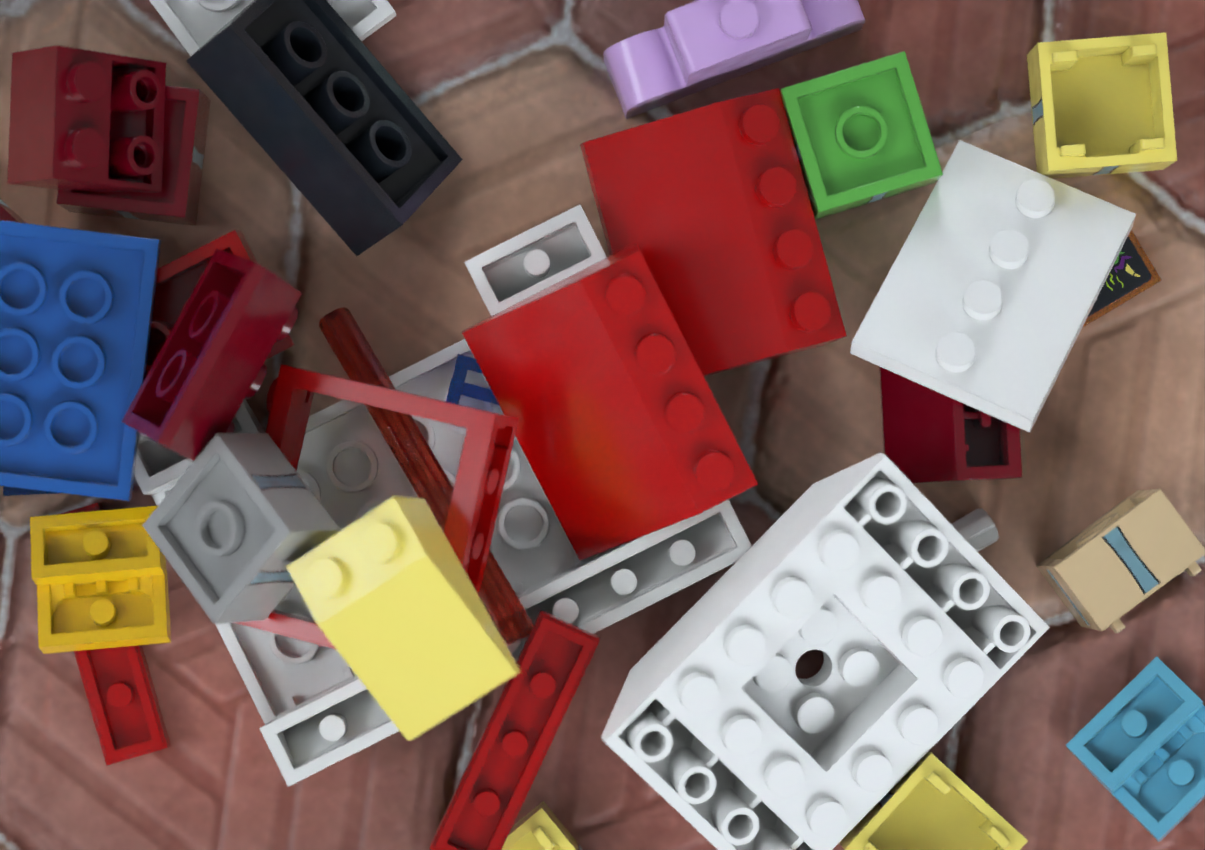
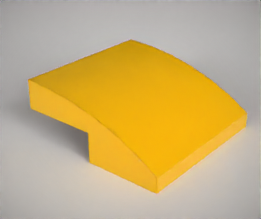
M158 505L30 517L31 578L37 585L38 648L43 654L171 643L166 557L142 526Z

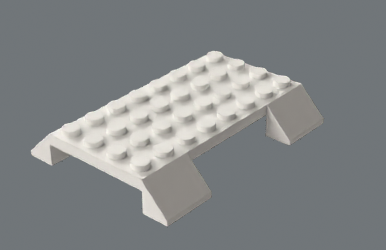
M581 204L464 263L490 315L493 316L607 258ZM465 339L373 384L504 415ZM244 398L232 420L235 423L234 433H265ZM343 399L309 416L297 473L340 528V531L393 496L425 499L444 533L467 428ZM139 432L134 476L143 495H152L156 505H159L194 461L164 447ZM515 437L479 597L516 662L540 610L594 634L736 563L752 545L728 499L696 516L580 561ZM296 585L290 589L274 608L278 611L314 620ZM237 623L215 624L265 724L259 729L288 787L399 731L336 649Z

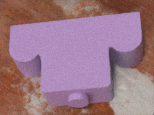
M697 0L667 12L663 27L634 35L607 48L604 51V63L625 118L628 119L859 31L866 20L858 0Z

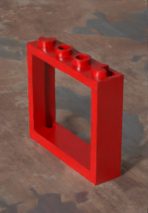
M280 365L278 378L272 382L267 394L266 403L270 415L265 433H268L296 472L314 392L467 428L444 534L479 596L519 418L308 369ZM274 609L265 620L233 622L336 649L315 620Z

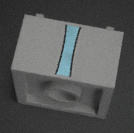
M216 433L142 525L213 624L265 620L295 585L286 566L340 531V528L268 433Z

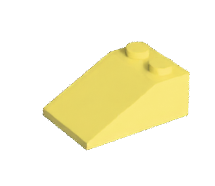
M393 496L286 566L319 628L407 741L416 739L521 673L425 499Z

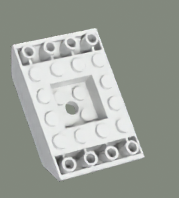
M879 453L812 484L630 669L601 738L718 850H832L1050 627L883 453ZM809 650H822L824 661L820 671L807 679L797 678L795 666L799 657Z

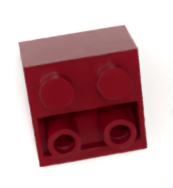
M60 45L13 52L7 184L65 191L162 192L166 62Z
M879 366L883 454L888 457L911 483L1022 478L1020 428Z

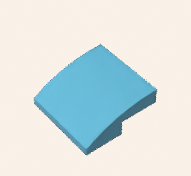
M1156 656L1066 744V747L1115 799L1160 842L1205 798V706L1203 701Z

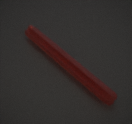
M337 308L320 319L319 327L349 379L395 389L348 308ZM364 404L417 496L426 500L444 533L454 487L414 419L409 414ZM489 549L479 597L505 644L510 645L527 637L531 633L534 624Z

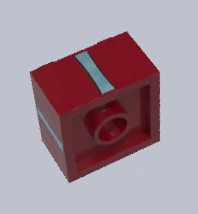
M165 85L162 192L58 190L56 204L74 213L196 226L210 99L200 89Z

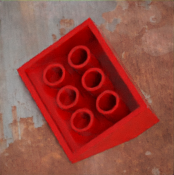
M779 88L716 102L580 144L610 256L634 243L637 244L704 377L821 347L847 337Z
M636 243L462 331L504 415L519 418L515 437L580 561L696 516L758 485Z

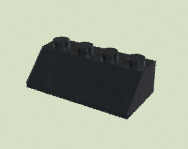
M254 0L186 60L356 256L401 227L463 160L327 0Z

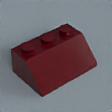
M216 249L122 422L164 447L195 461L216 433H234L235 423L232 420L244 398L250 399L254 396L263 383L267 371L264 362L275 342L282 341L292 330L298 316V308L295 305L302 293L260 264Z

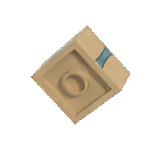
M1161 489L1137 490L1037 564L1036 567L1081 627L1099 631L1110 627L1114 633H1119L1125 628V625L1119 619L1185 570L1192 577L1201 572L1202 570L1196 561L1205 555V548Z

